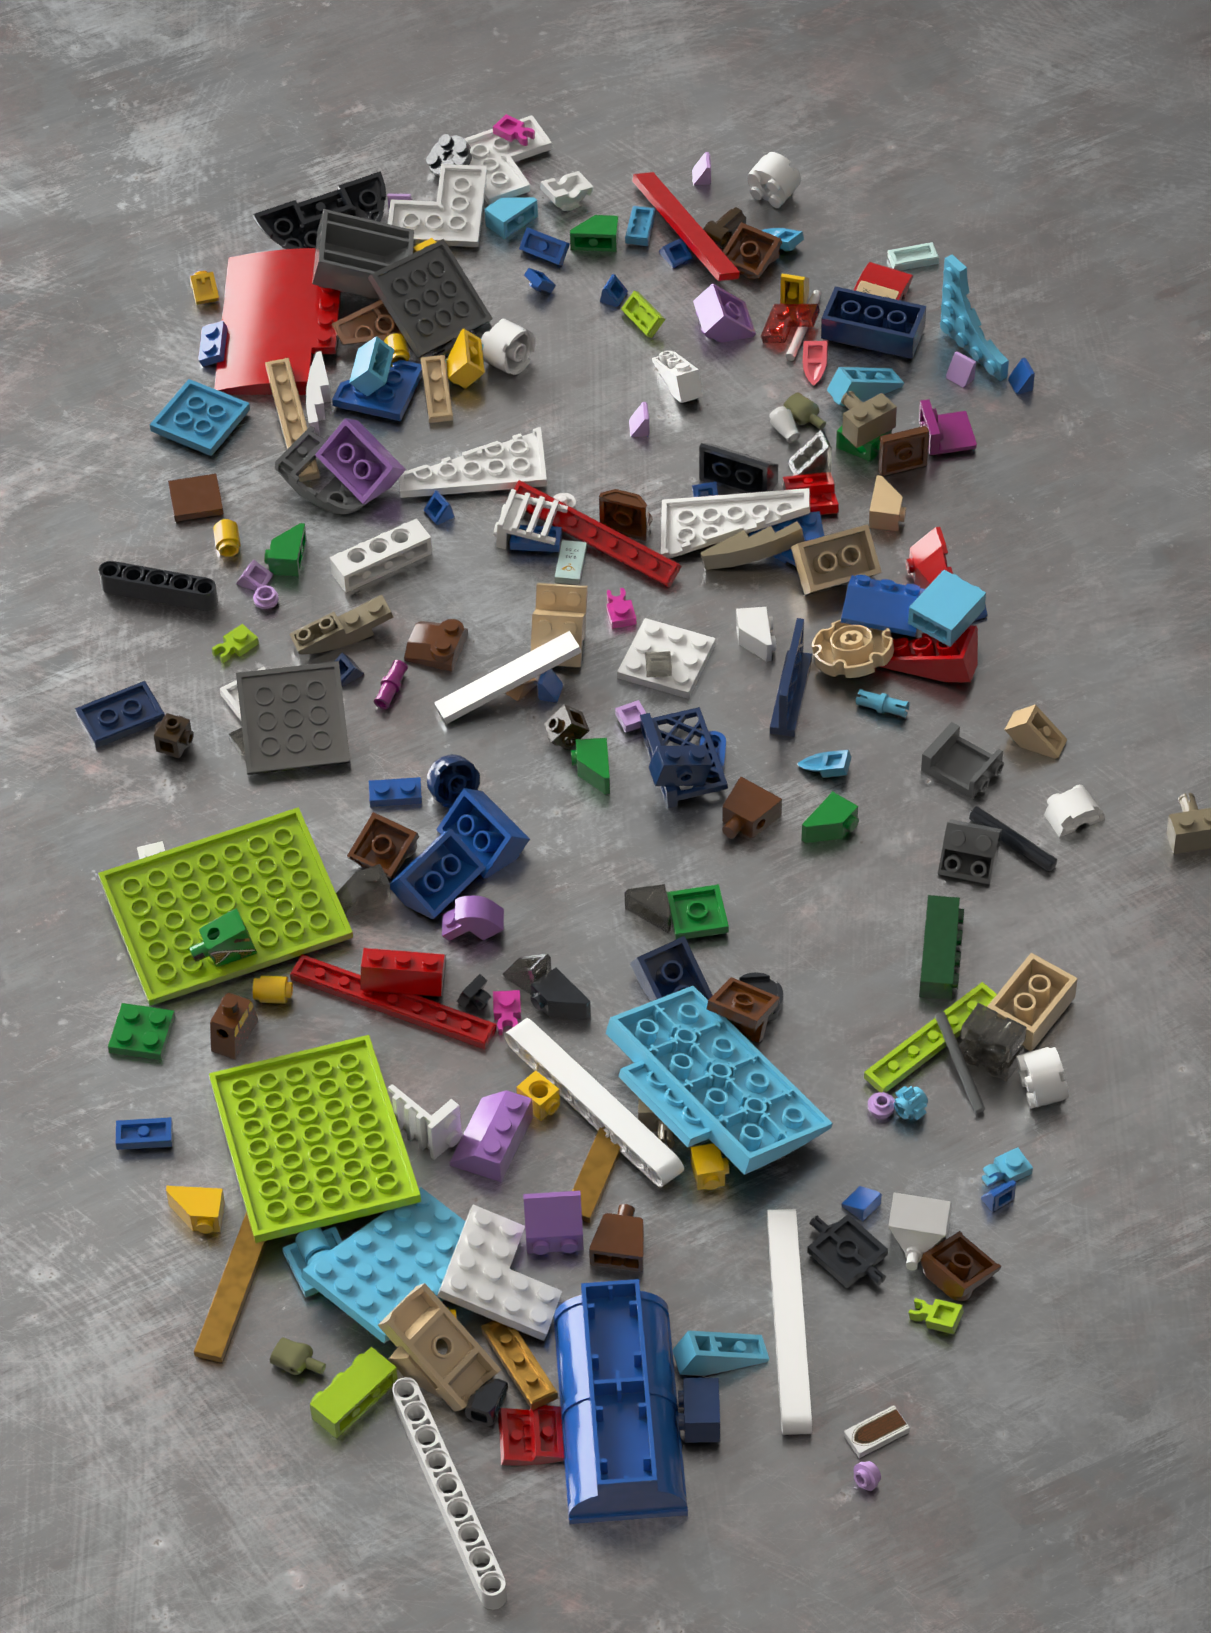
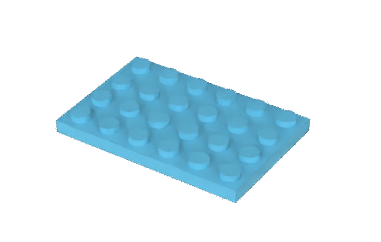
M422 1187L419 1188L421 1202L387 1210L302 1270L301 1278L383 1343L390 1339L380 1329L378 1324L416 1286L425 1283L436 1296L438 1295L466 1222Z

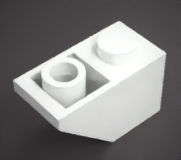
M767 607L736 609V629L739 645L766 662L772 661V651H776L775 635H770V632H773L772 616L768 617Z

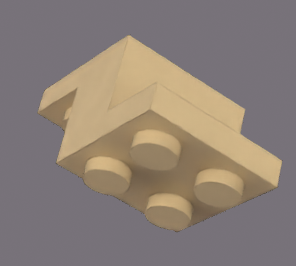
M537 583L536 608L532 614L531 651L569 631L582 651V643L586 635L588 586ZM582 652L557 666L581 667Z

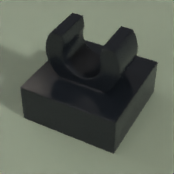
M479 974L462 991L457 1002L465 1008L472 1001L476 1008L482 1010L491 998V995L483 990L488 980Z

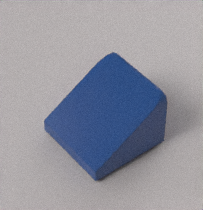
M681 238L663 246L659 250L660 255L672 268L693 258Z
M1022 358L1008 377V381L1016 394L1030 392L1034 388L1035 373L1026 358Z
M552 669L542 673L539 677L538 698L542 701L557 703L563 683Z
M1012 1180L997 1186L981 1196V1200L992 1212L998 1210L1015 1199L1016 1182Z
M859 1186L841 1206L863 1222L881 1205L882 1194L878 1191Z

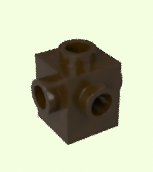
M565 704L544 723L549 741L555 746L559 745L566 749H571L576 744V739H581L590 731L583 712Z
M166 713L163 720L158 722L155 727L153 736L156 752L180 758L186 746H190L193 741L194 732L191 730L190 719Z

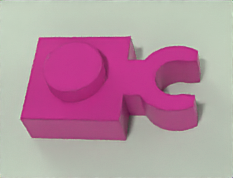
M507 114L493 126V134L509 142L517 139L521 145L527 146V137L535 139V131L532 128H525L524 122Z
M620 588L619 596H613L611 591L607 590V613L612 629L637 625L632 601L626 600L625 589Z
M520 990L493 991L494 1020H498L497 1028L499 1035H503V1028L505 1026L513 1028L518 1024L517 1019H521Z

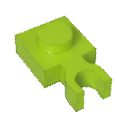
M241 624L223 636L224 643L214 646L212 654L217 656L219 653H223L220 655V660L224 664L230 659L232 654L235 653L240 657L257 646L259 640L253 632Z
M915 1298V1308L921 1310L914 1311L910 1309L908 1312L910 1320H925L926 1326L929 1329L954 1334L964 1310L963 1305L935 1299L933 1305H929L926 1301Z

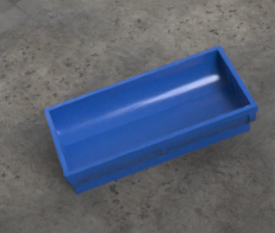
M639 1279L581 1283V1295L565 1301L554 1313L569 1524L688 1516L668 1305L661 1297L649 1292L640 1291Z

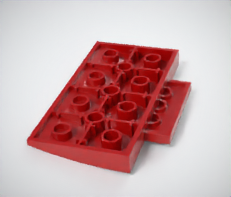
M316 248L273 250L229 257L222 321L228 327L224 361L217 362L214 389L228 395H273L265 362L289 358L298 394L306 395L313 355L319 351L322 354H336L337 333L332 323L339 320L341 291L321 288L318 285L312 284Z

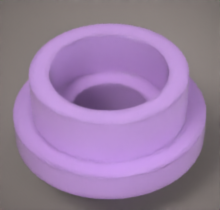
M267 585L259 587L253 596L254 604L261 609L272 608L279 600L278 593L273 587Z
M875 1093L868 1100V1110L875 1118L886 1119L895 1110V1100L888 1093Z
M870 1461L860 1462L854 1466V1480L859 1487L872 1491L878 1486V1482L881 1480V1473L874 1463Z

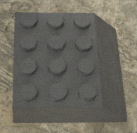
M323 209L317 231L312 284L318 285L321 288H331L348 294L353 293L369 299L381 300L368 277L372 273L413 254L414 230Z

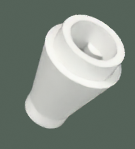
M785 406L774 409L769 415L771 419L770 424L786 438L788 443L798 440L800 433L797 430L791 410Z

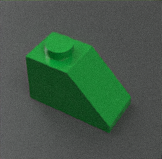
M594 215L571 229L570 250L617 252L619 235L618 216Z
M299 523L273 538L270 549L265 550L264 563L268 564L269 571L274 575L299 577L307 542L305 523Z
M607 738L576 739V750H571L572 766L577 765L578 776L603 794H610Z
M832 791L802 824L801 841L811 843L843 839L849 831H854L859 823L858 806Z

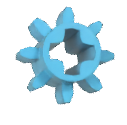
M904 1086L895 1093L898 1098L895 1099L894 1108L903 1119L909 1118L911 1120L915 1118L918 1120L927 1113L924 1108L927 1107L928 1098L919 1087L913 1088L910 1086L907 1088Z

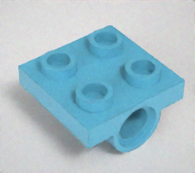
M335 1226L324 1231L319 1227L300 1232L296 1236L295 1243L283 1247V1254L305 1298L319 1291L301 1278L302 1270L343 1242Z

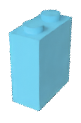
M943 570L909 607L908 624L951 647L985 609L986 592L962 580L959 576Z

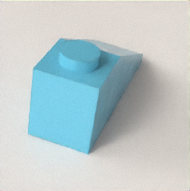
M839 367L827 391L833 397L835 403L845 406L841 403V399L849 391L854 392L862 402H865L880 393L886 394L903 387L904 382L892 368Z
M687 1331L672 1350L680 1375L706 1376L769 1361V1355L762 1335Z

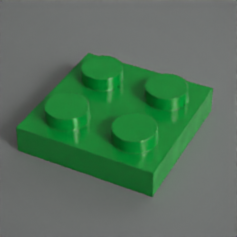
M719 884L666 892L676 939L683 936L686 939L729 933V925Z
M122 1003L108 1044L109 1053L162 1061L175 1020V1011Z

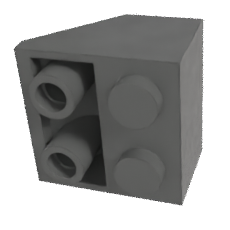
M950 819L946 825L938 874L990 884L1003 829Z

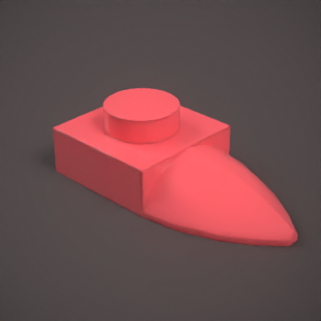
M804 341L803 369L808 381L815 386L822 378L827 367L828 341Z

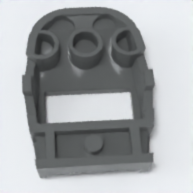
M312 426L275 461V470L301 497L335 514H349L366 505L362 504L336 476L318 494L311 487L307 488L299 481L298 476L316 458L315 454L330 437L327 435L323 438L315 434V428Z

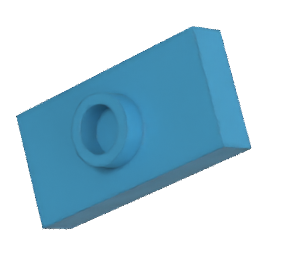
M632 207L625 235V244L648 246L656 208Z

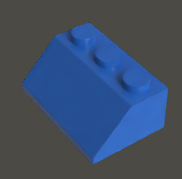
M851 575L840 623L862 625L867 628L883 631L889 628L890 632L915 637L917 628L908 624L909 607L925 589L915 584H896L889 579L880 581L871 579L867 575Z
M466 788L462 790L436 829L440 834H443L450 828L486 867L480 873L483 878L490 877L514 862L530 840L483 791Z
M450 828L438 836L388 887L405 906L434 919L486 867Z

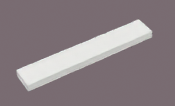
M569 631L435 702V705L445 723L448 724L580 654L582 651Z

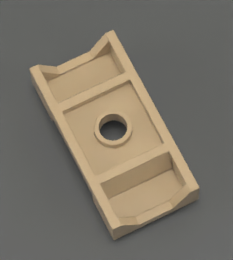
M425 1283L416 1286L378 1324L380 1329L396 1347L402 1346L437 1385L438 1388L435 1391L454 1412L464 1409L470 1396L501 1370ZM438 1339H443L447 1343L448 1350L445 1355L440 1354L436 1349Z

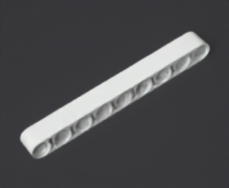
M526 1018L504 1033L508 1046L534 1071L536 1070L558 1087L560 1095L597 1130L605 1126L604 1131L607 1133L605 1136H610L611 1141L621 1147L620 1152L655 1185L663 1187L684 1171L681 1160L671 1149L532 1020Z
M796 1209L767 1210L782 1435L812 1434Z
M408 1377L400 1378L393 1384L392 1388L396 1412L480 1602L487 1609H499L506 1603L507 1599L506 1582L417 1382ZM406 1394L412 1395V1396L407 1397V1398L401 1397V1396L406 1395ZM414 1418L422 1419L420 1421H412ZM424 1442H432L430 1445H423ZM438 1465L443 1466L441 1469H433V1467ZM449 1489L454 1490V1492L449 1494L443 1493L444 1491ZM457 1514H464V1515H466V1516H464V1517H462V1518H455V1517H454V1516L457 1515ZM470 1538L476 1539L472 1543L465 1542V1540ZM480 1563L487 1564V1566L483 1568L476 1567V1565ZM490 1588L499 1589V1591L495 1593L487 1592V1590Z

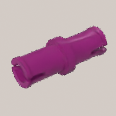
M394 660L387 676L383 677L381 688L374 699V704L381 709L389 708L394 694L400 690V682L408 669L407 664L403 661Z

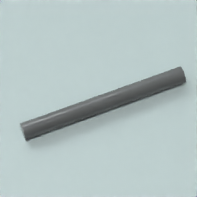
M940 1012L935 1015L936 1021L975 1113H981L985 1110L982 1099L945 1012Z

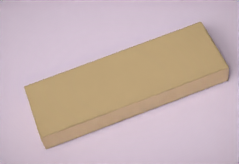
M445 355L421 357L429 423L453 421Z

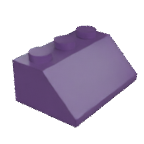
M347 418L342 421L315 454L362 504L370 502L390 489L406 470L359 421Z
M507 1090L483 1097L449 1162L450 1166L502 1182L533 1119L532 1098Z

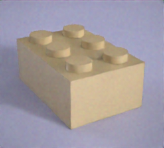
M868 524L801 542L791 547L804 595L847 584L850 581L851 575H867L872 577L882 573Z
M1031 953L987 1006L985 1026L1023 1048L1033 1051L1074 1000L1078 978Z

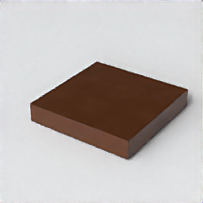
M927 425L880 436L878 471L881 476L927 466L929 445Z
M216 473L168 481L175 522L224 514Z

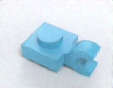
M1017 1147L995 1157L993 1164L983 1168L986 1175H983L981 1179L987 1187L994 1185L1002 1179L1006 1182L1012 1180L1016 1182L1031 1175L1033 1167Z

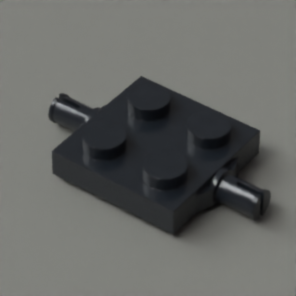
M847 1214L840 1221L831 1225H827L818 1215L815 1216V1219H811L809 1224L820 1235L807 1247V1253L840 1283L848 1288L865 1275H868L877 1285H881V1282L885 1281L886 1275L875 1266L888 1255V1248L854 1218Z

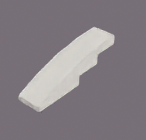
M321 351L315 354L306 387L308 426L314 427V433L320 436L318 421L326 420L324 402L331 401L330 387Z

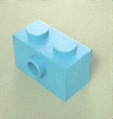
M377 336L360 347L357 351L349 383L366 396L385 385L394 349Z

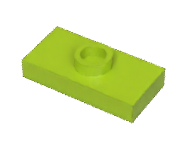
M635 290L621 308L640 330L650 338H653L666 320Z

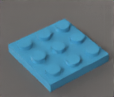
M188 379L151 422L150 431L212 456L250 411V403Z

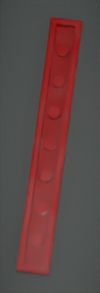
M654 172L633 174L632 182L718 281L739 278L740 271Z
M518 480L514 487L517 494L525 495V493H530V497L539 499L542 496L545 497V501L549 502L556 500ZM559 501V504L568 506V505H566V504H564V503H562V502ZM528 504L526 512L533 515L536 505ZM568 506L567 513L557 511L551 525L553 527H562V531L582 542H587V545L669 588L682 567L673 560ZM543 507L538 519L546 522L550 509Z
M303 954L290 973V979L484 1050H486L497 1030L496 1023L415 994L360 990L361 975Z

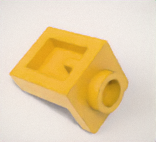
M199 271L190 276V285L196 305L219 301L213 272Z

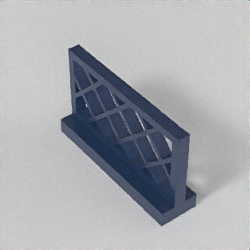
M801 618L796 619L790 650H787L770 723V734L795 737L812 663V654L803 652L804 619Z
M700 707L651 718L650 713L640 715V730L650 760L657 746H667L670 741L681 746L695 745L690 742L694 736L700 738L704 736L705 741L702 745H706V748H709L707 751L712 759V767H716V769L711 768L709 774L719 778L720 782L712 784L705 782L704 786H693L691 789L682 791L680 786H660L667 808L677 807L678 800L728 789V783ZM696 717L698 720L694 727L683 723L686 719ZM669 724L674 727L667 733L660 730L658 725ZM678 729L689 733L685 740L674 736Z

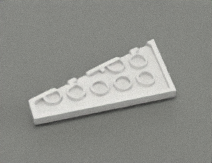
M541 427L533 429V433L524 436L521 433L514 435L512 440L503 443L495 441L462 452V456L454 459L450 457L441 459V463L433 466L423 465L404 471L399 477L401 498L431 496L435 490L443 495L514 489L518 480L532 487L547 486Z
M809 488L662 500L661 555L670 559L722 542L743 530L747 534L809 514Z

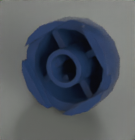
M451 754L440 757L434 761L427 774V788L432 797L447 808L452 807L464 788L478 790L480 785L478 769L475 768L472 762L460 755Z

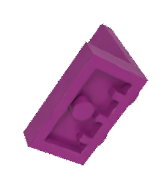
M930 399L920 400L919 423L920 427L927 425L929 430V455L977 448V442L966 411L938 415L936 408L932 409Z

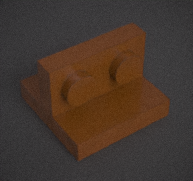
M730 977L708 1000L706 1010L727 1018L746 1038L759 1043L764 1038L768 1017L778 1006L780 997Z

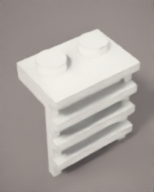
M511 489L506 504L502 507L500 519L495 524L493 536L497 537L496 547L506 549L511 534L555 545L556 538L549 537L548 533L556 512L567 513L568 506L559 504L558 500L553 502L545 501V497L542 496L539 499L530 497V493H525V495L517 494L516 490ZM528 504L536 505L527 530L519 529ZM542 508L550 509L541 534L533 533Z
M393 1084L388 1087V1090L394 1095L392 1097L393 1111L400 1131L404 1128L410 1141L416 1138L418 1146L422 1151L427 1147L433 1160L460 1141L462 1137L460 1107L454 1100H449L431 1116Z

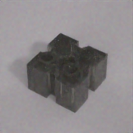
M978 1003L962 1025L961 1039L963 1041L960 1044L961 1052L966 1063L977 1067L981 1064L986 1067V1071L991 1076L1008 1081L1018 1067L1016 1056L1024 1054L1025 1046L1022 1044L1026 1039L1027 1027L1008 1017L1004 1020L997 1016L998 1012Z

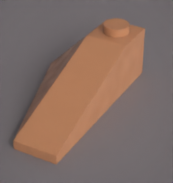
M382 300L332 323L342 345L369 342L376 336L384 340L391 334H402Z

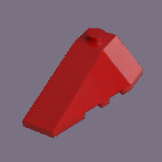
M935 527L910 548L909 559H906L908 574L912 573L915 584L923 589H926L943 570L953 574L952 567H947L946 555L948 550L941 527Z
M970 625L951 647L926 633H921L922 637L909 641L905 637L893 640L894 653L892 658L885 666H878L943 682H971L978 665L977 625Z

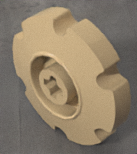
M841 620L831 623L832 627L829 629H821L812 642L816 666L830 676L843 674L845 678H856L875 672V667L885 666L894 653L893 638L889 628L883 631L867 628L862 625L840 623Z

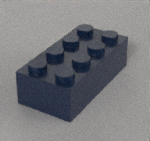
M835 286L821 318V339L912 359L925 328L926 306Z

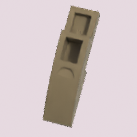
M380 595L338 617L335 612H332L289 635L299 654L326 652L359 642L374 635L372 628L394 618L383 595Z

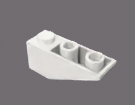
M664 351L659 356L652 358L671 394L679 402L683 403L704 396L699 369L676 352Z

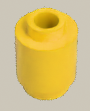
M398 333L387 336L384 342L394 349L390 366L393 367V363L400 360L409 361L408 343L404 336Z
M229 519L220 520L213 527L216 549L224 557L234 556L239 552L241 546L238 525Z
M261 976L260 978H254L253 1000H259L260 1003L286 1004L287 998H292L293 983L288 982V977Z

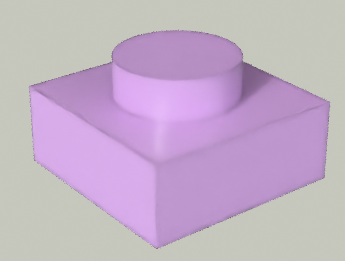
M639 700L615 708V715L625 733L640 728V715L646 714Z

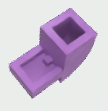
M482 896L457 898L455 900V908L443 914L442 936L448 941L467 931L485 940L504 929V909L494 901Z

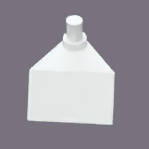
M893 1193L888 1227L905 1253L907 1269L916 1270L923 1253L947 1239L952 1211L951 1201Z

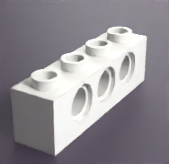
M416 518L330 557L331 574L344 592L347 593L431 555V536Z

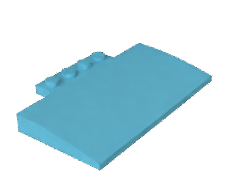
M694 986L610 1017L605 1034L634 1062L621 1068L618 1077L687 1147L710 1139L744 1175L798 1149L831 1129L833 1125L727 1018L706 1010L708 1000Z

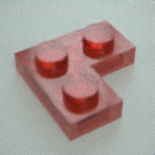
M774 304L761 334L762 342L785 343L791 327H814L820 313L818 304Z

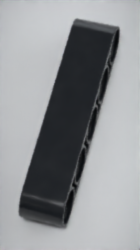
M106 561L98 569L101 588L108 594L201 611L213 610L218 605L216 584L210 578L116 561Z

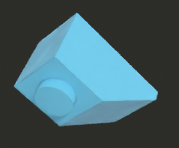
M534 197L500 198L485 208L486 227L503 239H506L538 217L537 199Z

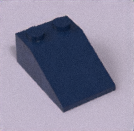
M685 936L647 952L630 963L641 988L651 1002L694 986L707 1000L713 996Z

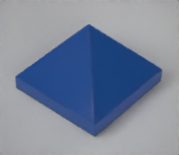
M717 482L692 485L693 497L718 495Z

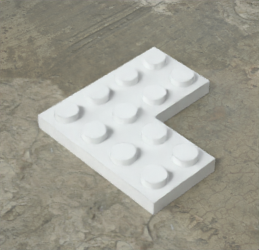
M533 115L520 119V121L524 122L525 128H532L535 131L534 140L527 137V146L521 145L517 139L509 142L493 134V129L464 138L471 147L472 160L470 165L487 166L488 172L484 199L488 205L500 198H513L530 192V183L515 162L552 149V142Z
M441 164L437 202L391 199L388 224L414 230L413 244H420L433 238L436 242L444 239L448 246L479 247L488 172L487 166Z
M473 1204L437 1297L544 1341L562 1291L511 1270L510 1266L525 1226Z

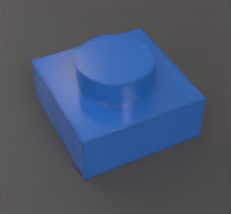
M528 268L524 274L530 281L529 285L538 292L544 290L552 293L556 287L543 272Z

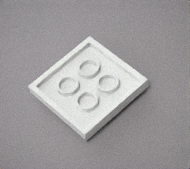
M645 618L617 671V678L689 699L716 645V638Z

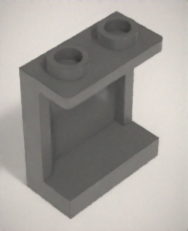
M951 722L922 753L921 771L973 799L979 792H983L987 788L989 780L994 775L997 776L1002 771L1004 762H1002L1003 751L998 749L992 755L959 736L960 726Z

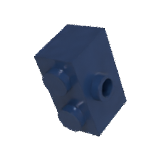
M706 745L657 746L648 767L655 786H704L712 767V762Z
M684 1378V1390H678V1408H684V1413H678L679 1431H685V1443L720 1442L719 1378Z

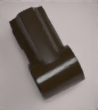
M735 207L725 213L718 221H709L703 230L719 248L725 249L740 223L746 224V216L741 209Z

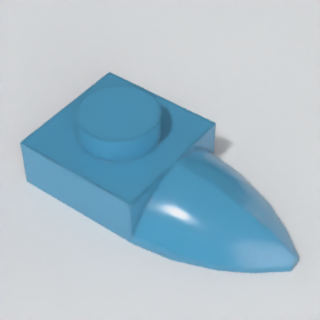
M786 228L762 230L781 238L783 244L779 249L784 251L795 249L796 245L804 240L802 231Z
M849 750L823 752L809 756L798 762L797 765L808 771L820 772L823 778L843 776L848 773L852 756Z

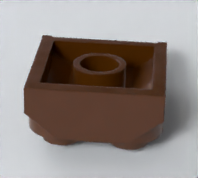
M741 222L723 250V253L740 271V275L753 279L759 278L767 266L778 259L780 255L779 248L783 243L781 238Z
M618 489L600 493V523L627 537L647 541L653 518L648 511V504L639 494Z
M447 619L442 623L425 621L416 623L407 642L404 661L452 672L468 637V628H464L462 622L457 619Z
M373 812L347 854V857L366 870L383 878L392 879L405 859L415 853L417 840L420 836L417 832Z
M961 1231L923 1253L920 1261L924 1275L946 1295L957 1301L969 1299L975 1288L1001 1269L999 1263L997 1264L967 1239Z

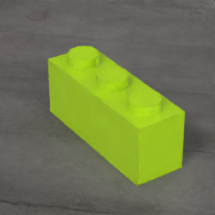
M372 1347L365 1353L359 1354L345 1372L338 1373L324 1391H319L312 1398L310 1403L312 1419L337 1439L393 1387V1384L398 1380L396 1366Z

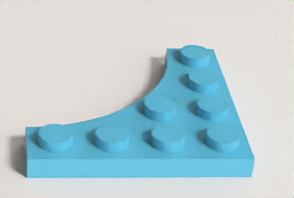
M950 255L944 260L940 328L945 334L954 339L959 347L964 348L975 361H978L985 367L989 374L1002 381L1008 377L1009 360L998 350L991 339L986 341L984 333L979 327L982 324L975 308H971L966 296L970 293L967 267L954 255Z

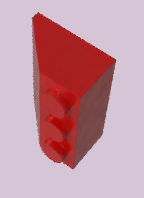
M364 948L361 962L360 990L442 996L446 955Z

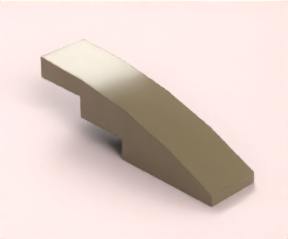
M795 522L776 533L771 526L750 537L743 530L700 554L706 570L726 568L759 561L780 554L798 543L805 542L801 526L798 522Z

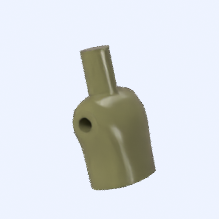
M797 392L785 401L783 406L791 410L794 421L798 425H805L810 422L820 430L825 427L826 422L817 416L819 414V406L801 393Z
M284 1337L279 1340L270 1356V1364L278 1366L293 1375L300 1374L305 1368L323 1374L326 1368L325 1363L312 1358L313 1349L310 1345L295 1342Z

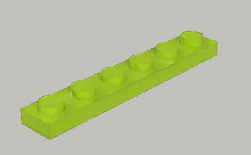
M983 982L943 1011L948 1018L956 1039L986 1016L987 1006L997 995ZM936 1018L864 1072V1079L879 1092L886 1093L944 1049L947 1044Z

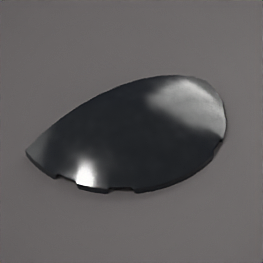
M380 171L338 185V190L299 203L293 200L255 213L253 217L260 229L284 249L316 248L317 231L323 209L381 222L386 200L384 179Z

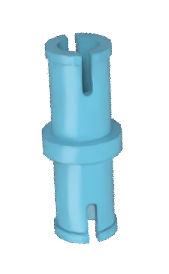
M862 689L858 692V695L861 696H857L856 705L876 709L878 713L882 714L888 712L904 718L908 715V712L905 711L910 708V702L891 698L885 693L879 695Z

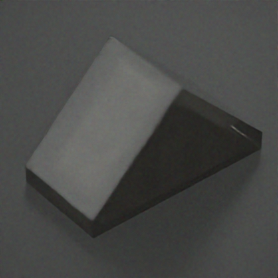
M820 430L788 460L794 476L831 472L832 447L825 432Z
M665 884L631 888L624 892L626 910L666 933L671 931V912Z
M548 953L519 957L503 975L506 979L531 995V984L552 970L551 957Z

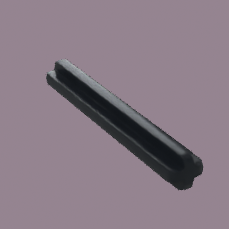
M976 806L970 811L969 819L978 825L1003 829L1001 841L1045 870L1052 871L1056 867L1057 858L980 807Z

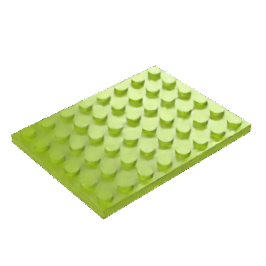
M299 807L98 873L99 880L149 1006L353 938V931ZM237 908L250 934L257 954L220 967L215 966L211 956L195 962L189 947L203 942L199 929Z
M369 1035L209 1073L210 1083L255 1243L421 1202V1194Z

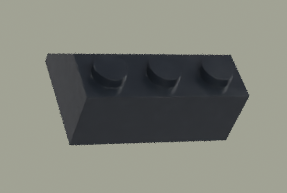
M701 443L699 446V480L707 483L717 482V486L739 493L773 491L778 482V464L710 443Z

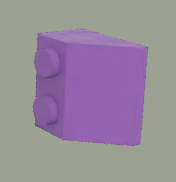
M712 283L693 301L696 315L702 326L701 331L707 338H713L722 343L751 338L756 335L746 303Z
M580 1191L523 1194L527 1254L543 1255L548 1252L572 1253L584 1250Z

